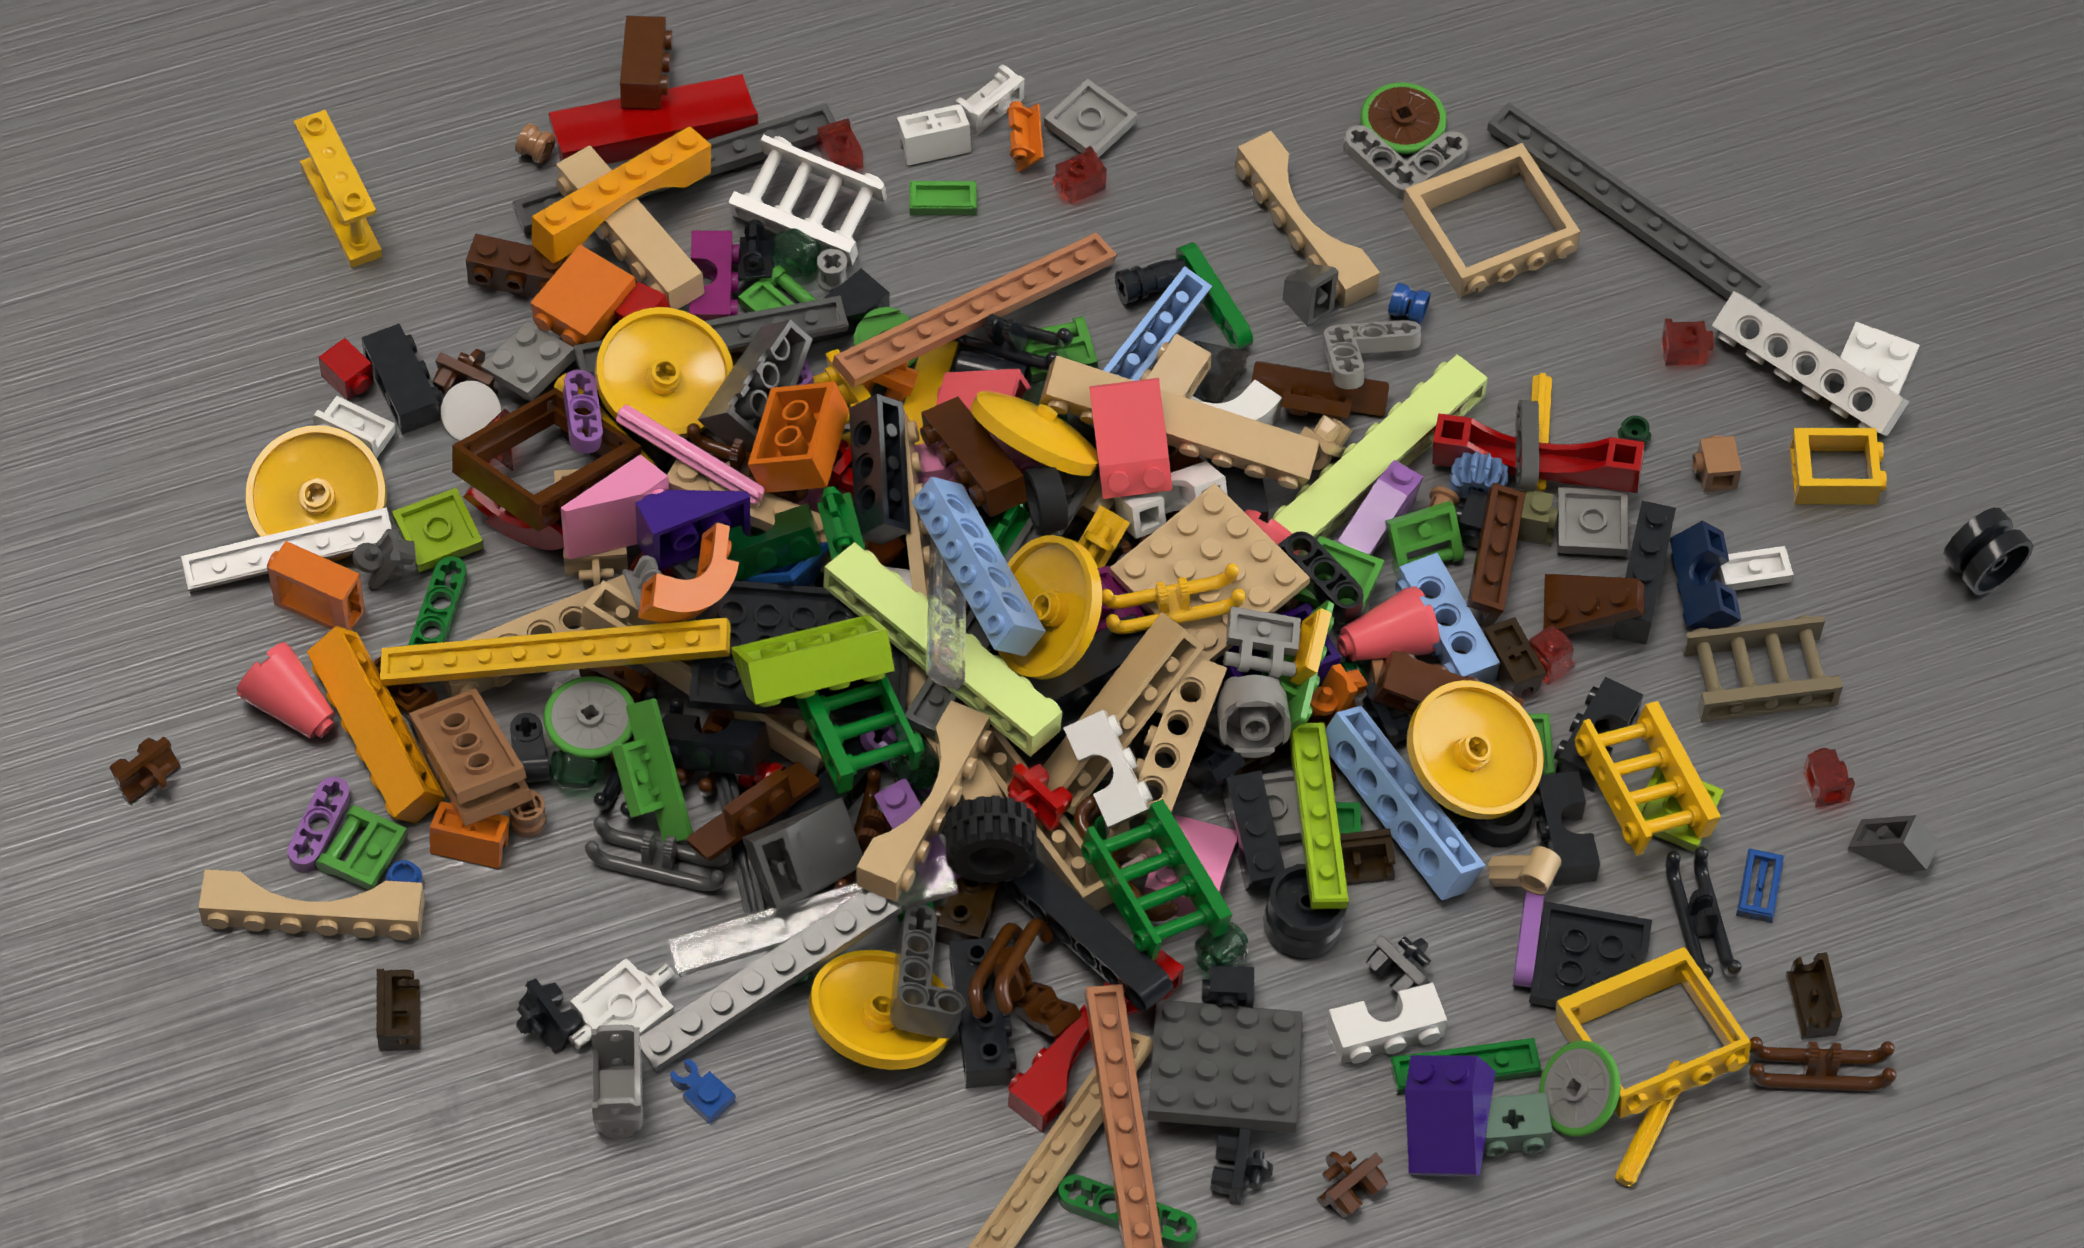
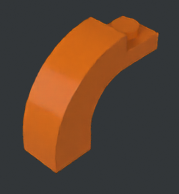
M716 523L702 534L698 571L694 579L681 580L656 573L642 584L638 618L658 623L683 622L695 618L720 600L731 587L739 562L727 559L732 546L731 540H728L730 526Z

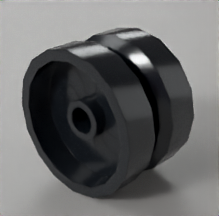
M1994 507L1985 510L1972 518L1951 538L1942 555L1944 561L1955 573H1964L1962 579L1975 595H1985L2006 583L2024 566L2034 548L2032 542L2021 530H2012L2013 522L2001 508Z
M1297 864L1284 869L1274 878L1269 891L1268 903L1263 916L1265 933L1273 945L1282 952L1295 957L1313 958L1327 953L1338 942L1347 908L1311 909L1305 864Z

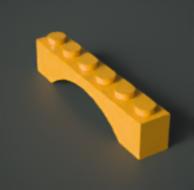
M687 127L532 216V245L553 264L570 255L579 244L583 245L604 220L632 199L660 188H686L711 173V144L692 127Z

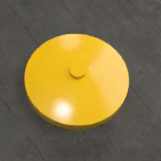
M666 307L648 308L624 317L607 333L596 358L595 381L603 404L615 419L620 408L624 405H629L682 438H688L686 430L687 426L691 423L698 424L701 432L707 429L698 421V418L733 369V362L723 339L702 319L679 309Z
M980 391L970 406L973 416L988 431L1009 446L1040 463L1078 476L1092 475L1099 464L1097 450L1075 428L1058 417V413L1044 404H1039L1038 406L1015 396L993 391Z
M329 426L300 427L277 437L256 458L246 484L248 515L260 537L386 508V482L383 471L374 454L354 435ZM351 554L344 555V556H340V557H336V558H332V559H328V560H330V561H332V562H335V561L341 560V559H343V558H345V557H348V556H350Z
M1046 535L1026 543L1008 562V566L1046 632L1026 657L997 650L1000 657L1011 670L1020 675L1036 679H1050L1060 676L1081 659L1095 635L1102 607L1100 574L1091 554L1074 540Z
M1462 680L1447 683L1430 693L1417 706L1409 722L1407 749L1414 773L1424 789L1438 803L1452 812L1474 819L1499 818L1520 807L1536 790L1541 779L1544 761L1540 736L1527 712L1504 691L1478 681Z
M857 950L839 955L826 963L816 975L808 1003L812 1023L819 1035L830 1047L854 1062L887 1070H901L920 1066L931 1061L944 1050L950 1038H937L903 1031L895 1027L890 1021L896 953L883 950ZM932 972L931 986L946 988L943 982Z

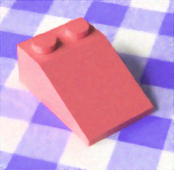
M1159 378L1089 386L1103 499L1173 490Z

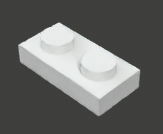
M1785 546L1728 554L1729 561L1717 568L1722 584L1734 590L1790 583L1794 575Z

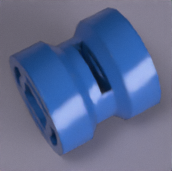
M1398 282L1389 303L1388 314L1395 317L1402 315L1408 317L1410 321L1421 324L1430 302L1431 293L1424 290L1416 292L1410 290L1408 285Z

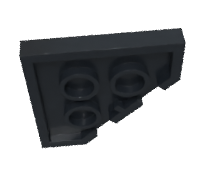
M1544 902L1529 1003L1556 1008L1557 1000L1621 974L1646 959L1652 920Z

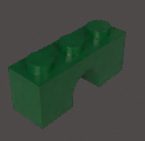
M808 503L774 514L775 523L773 527L758 536H746L741 525L729 529L728 540H731L732 546L727 559L739 562L734 580L741 581L822 554L820 532Z

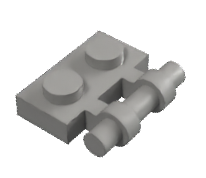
M1231 606L1228 612L1226 644L1239 646V653L1226 651L1223 665L1236 667L1239 672L1248 673L1249 670L1266 672L1268 676L1280 678L1281 675L1294 677L1296 663L1286 662L1283 659L1284 654L1295 656L1298 651L1301 618ZM1252 649L1271 652L1270 659L1252 656Z

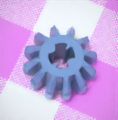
M1478 451L1475 454L1463 453L1462 457L1455 458L1449 480L1451 483L1450 489L1456 492L1459 498L1467 499L1470 489L1488 493V489L1493 482L1507 487L1508 467L1502 464V459L1492 458L1490 453L1486 455L1480 454Z

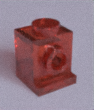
M848 118L817 128V148L823 159L854 172L857 169L863 168V150L851 128Z
M1089 146L1085 148L1084 153L1055 165L1053 183L1057 192L1064 194L1069 203L1073 204L1106 190L1107 169L1093 148Z
M1672 318L1665 319L1661 335L1665 366L1702 365L1706 363L1708 351H1713L1714 335L1712 330L1706 331L1705 321L1672 322Z
M1551 625L1530 639L1531 646L1547 672L1546 676L1542 678L1547 685L1575 668V663L1572 661L1574 649L1571 641L1563 632L1556 630ZM1542 657L1547 662V665L1541 660Z
M1820 748L1808 754L1803 774L1815 808L1850 801L1855 782L1853 778H1848L1846 764L1844 761H1839L1836 750Z

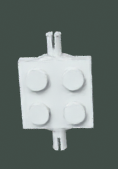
M626 958L570 1000L571 1009L577 1011L585 1025L572 1036H569L571 1044L575 1045V1048L579 1050L580 1047L592 1039L591 1029H597L601 1025L629 1024L634 1027H640L641 1036L673 1015L674 1007L661 994L659 988L675 976L672 968H669V965L665 963L649 976L639 971Z

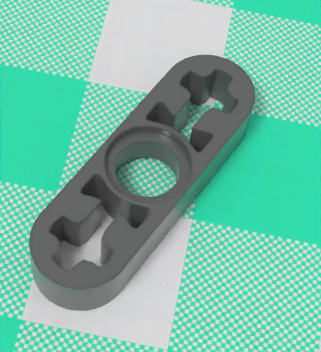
M1519 400L1515 421L1516 489L1535 491L1539 478L1538 401Z

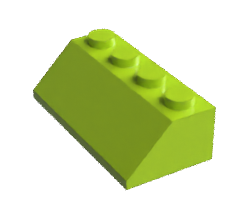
M869 614L731 647L746 695L755 705L759 704L761 707L777 705L781 702V698L790 696L807 698L813 696L816 693L815 690L827 687L830 690L844 689L850 686L851 681L860 679L867 682L877 681L885 677L884 673L895 671L888 631Z

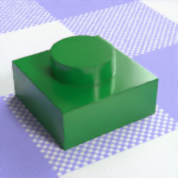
M1335 802L1339 833L1361 832V803Z

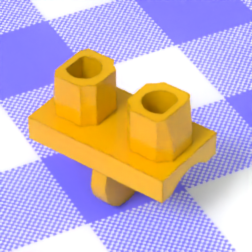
M1102 505L1099 506L1078 541L1091 554L1097 568L1105 567L1131 523Z

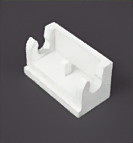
M1000 65L997 68L998 73L994 76V79L967 100L958 98L954 101L956 105H962L970 124V130L975 135H979L1007 113V108L1010 107L1011 102H1021L1024 99L1025 79L1021 75L1018 76L1005 65Z
M961 104L897 117L900 147H904V158L907 166L971 152L970 124Z

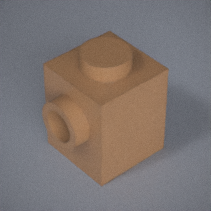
M1714 435L1700 439L1698 451L1692 455V465L1694 473L1700 474L1703 492L1737 489L1742 469L1734 436L1722 437Z

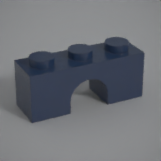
M1702 520L1671 537V559L1676 568L1678 578L1677 589L1682 598L1684 608L1683 619L1687 627L1691 630L1708 628L1710 630L1727 628L1741 621L1736 591L1716 580L1710 582L1714 571L1729 561L1724 532Z

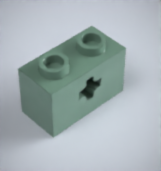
M1546 1093L1492 1097L1483 1155L1500 1157L1507 1152L1523 1151L1526 1154H1535L1544 1149H1549L1553 1131Z

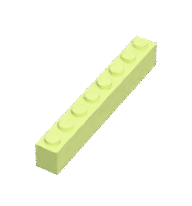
M1458 354L1448 363L1446 361L1442 362L1427 382L1418 383L1408 399L1403 403H1396L1380 424L1378 422L1374 423L1359 443L1350 444L1340 460L1334 465L1332 463L1328 464L1311 486L1307 484L1302 487L1295 500L1288 506H1281L1272 519L1280 523L1292 534L1303 531L1314 536L1316 540H1318L1319 536L1328 539L1355 515L1378 478L1393 460L1408 467L1433 444L1438 413L1463 417L1485 397L1488 377ZM1302 550L1298 556H1306L1309 553Z
M854 542L825 566L824 588L859 617L868 614L887 629L889 641L970 708L989 715L990 724L1030 757L1060 732L1062 711L1054 700L1045 698L1034 689L1027 678L1018 676L1008 668L1001 657L993 655L986 650L974 635L965 633L948 614L938 611L922 593L915 592L905 584L898 573L889 571L879 563L872 552L862 549Z

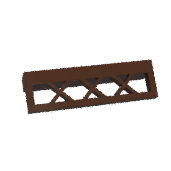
M1494 482L1488 489L1466 606L1483 612L1480 624L1482 627L1493 625L1504 611L1525 499V492Z

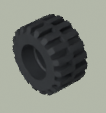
M980 796L973 800H965L962 802V805L954 806L952 812L947 814L945 822L946 863L948 867H951V871L956 875H961V878L975 880L978 883L1007 882L1015 877L1025 875L1026 871H1030L1034 867V863L1037 862L1036 817H1034V812L1031 808H1026V804L1023 802H1015L1013 798H1002L1000 796Z

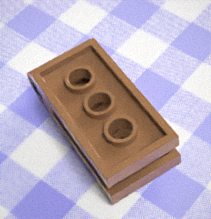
M476 688L409 713L407 719L413 737L465 826L532 800L530 789L524 781L527 778L524 766Z

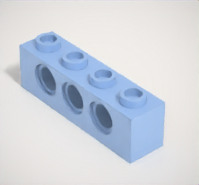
M1438 553L1400 566L1398 580L1395 582L1397 593L1404 588L1416 586L1422 590L1425 596L1434 597L1433 599L1424 596L1419 597L1424 606L1431 604L1438 623L1440 638L1438 643L1433 644V648L1437 650L1431 653V655L1437 656L1442 666L1446 667L1449 672L1463 677H1474L1486 684L1497 681L1500 661L1469 607H1466L1467 604ZM1439 623H1447L1451 626H1442ZM1461 650L1466 652V654H1459L1455 651Z

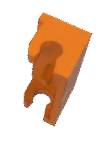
M440 801L430 825V853L499 869L502 863L503 847L507 848L510 817L495 814L482 821L465 826L451 803Z

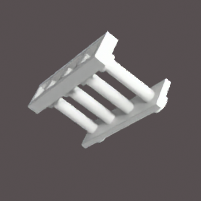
M763 134L761 144L764 154H767L768 157L750 192L744 195L733 192L728 202L732 216L746 222L754 219L758 220L764 225L766 230L819 252L827 249H838L846 255L847 263L853 265L858 251L852 235L870 199L874 198L884 203L887 198L885 185L881 179L869 173L861 175L793 147L788 140L782 137L774 136V138ZM780 161L798 167L780 205L772 207L764 204L761 198ZM813 173L827 179L828 182L810 218L803 220L793 216L791 211L810 174ZM842 185L859 192L841 229L832 232L823 228L822 222L840 186Z

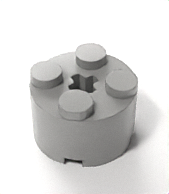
M1246 675L1226 679L1216 700L1219 733L1224 745L1226 746L1227 744L1235 752H1239L1241 756L1248 758L1264 757L1275 752L1274 748L1282 741L1284 745L1291 733L1287 695L1280 685L1278 678Z

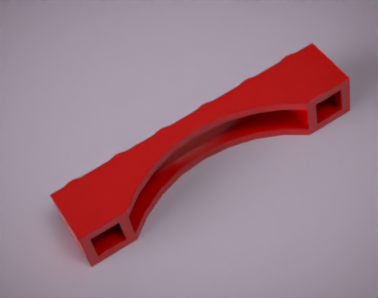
M1438 413L1433 438V465L1452 467L1455 458L1462 457L1463 453L1475 454L1478 451L1480 454L1486 455L1490 453L1492 458L1502 459V464L1508 467V474L1516 476V437L1489 428L1473 418ZM1609 437L1581 444L1539 443L1538 479L1638 493L1643 465L1644 442Z
M1160 949L1157 960L1154 962L1170 977L1173 983V990L1159 1001L1167 1000L1183 982L1184 966ZM1106 981L1103 986H1107V985H1111V984H1109V983ZM1125 998L1127 1016L1140 1012L1138 1008ZM1086 1002L1080 1009L1082 1016L1057 1034L1055 1037L1056 1041L1048 1049L1044 1047L1035 1055L1031 1063L1032 1066L1024 1074L1018 1073L1008 1085V1107L1040 1132H1043L1065 1109L1070 1072L1078 1055L1091 1040ZM1156 1003L1148 1010L1156 1009Z

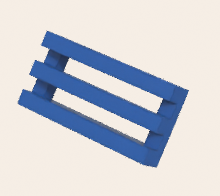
M1748 849L1736 916L1743 917L1744 914L1751 915L1750 919L1757 920L1758 917L1765 918L1764 922L1772 923L1784 855ZM1755 858L1760 860L1753 905H1748L1746 902ZM1768 861L1774 862L1767 908H1762L1760 904Z

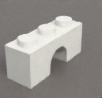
M1207 461L1172 472L1173 490L1115 497L1116 514L1131 522L1126 531L1136 539L1152 534L1166 523L1165 514L1181 511L1214 483L1227 494L1225 476Z
M1101 710L1064 727L1078 761L1083 762L1095 756H1103L1110 761L1113 767L1111 783L1105 789L1093 794L1107 826L1112 828L1149 810L1148 802L1153 800L1146 782L1144 780L1138 782L1133 769L1138 767L1130 747L1123 749L1118 736L1122 735L1123 731L1115 714L1108 716L1107 711Z
M1429 983L1398 991L1395 1007L1398 1018L1389 1022H1381L1374 1019L1368 1013L1364 1001L1330 1009L1326 1027L1340 1064L1347 1062L1361 1063L1373 1055L1385 1052L1387 1054H1395L1404 1050L1407 1046L1419 1043L1429 1045L1444 1037L1447 1018L1434 984Z

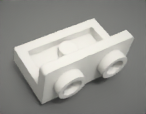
M339 396L334 398L324 413L317 410L313 415L314 426L334 427L354 435L371 450L376 459L396 433L395 423Z

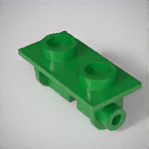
M835 487L825 488L821 496V502L817 503L831 559L836 558L854 542L866 550L851 493L848 492L842 495Z
M1026 502L995 515L987 526L1003 557H1005L1030 517L1029 512L1025 508Z

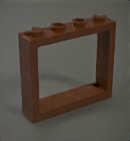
M554 388L452 445V473L539 532L562 519V506L639 456L642 446L601 419L603 435L601 446L596 452L602 457L533 495L487 462L554 424L568 433L563 392ZM577 408L574 410L576 413L581 415H588L592 413L586 408ZM588 428L582 429L585 437H588Z

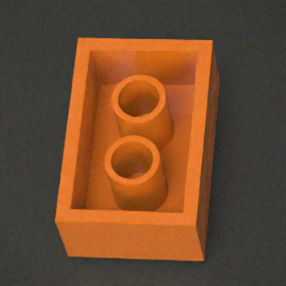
M835 381L773 387L770 389L748 462V467L755 480L765 488V493L827 487L849 413V408Z

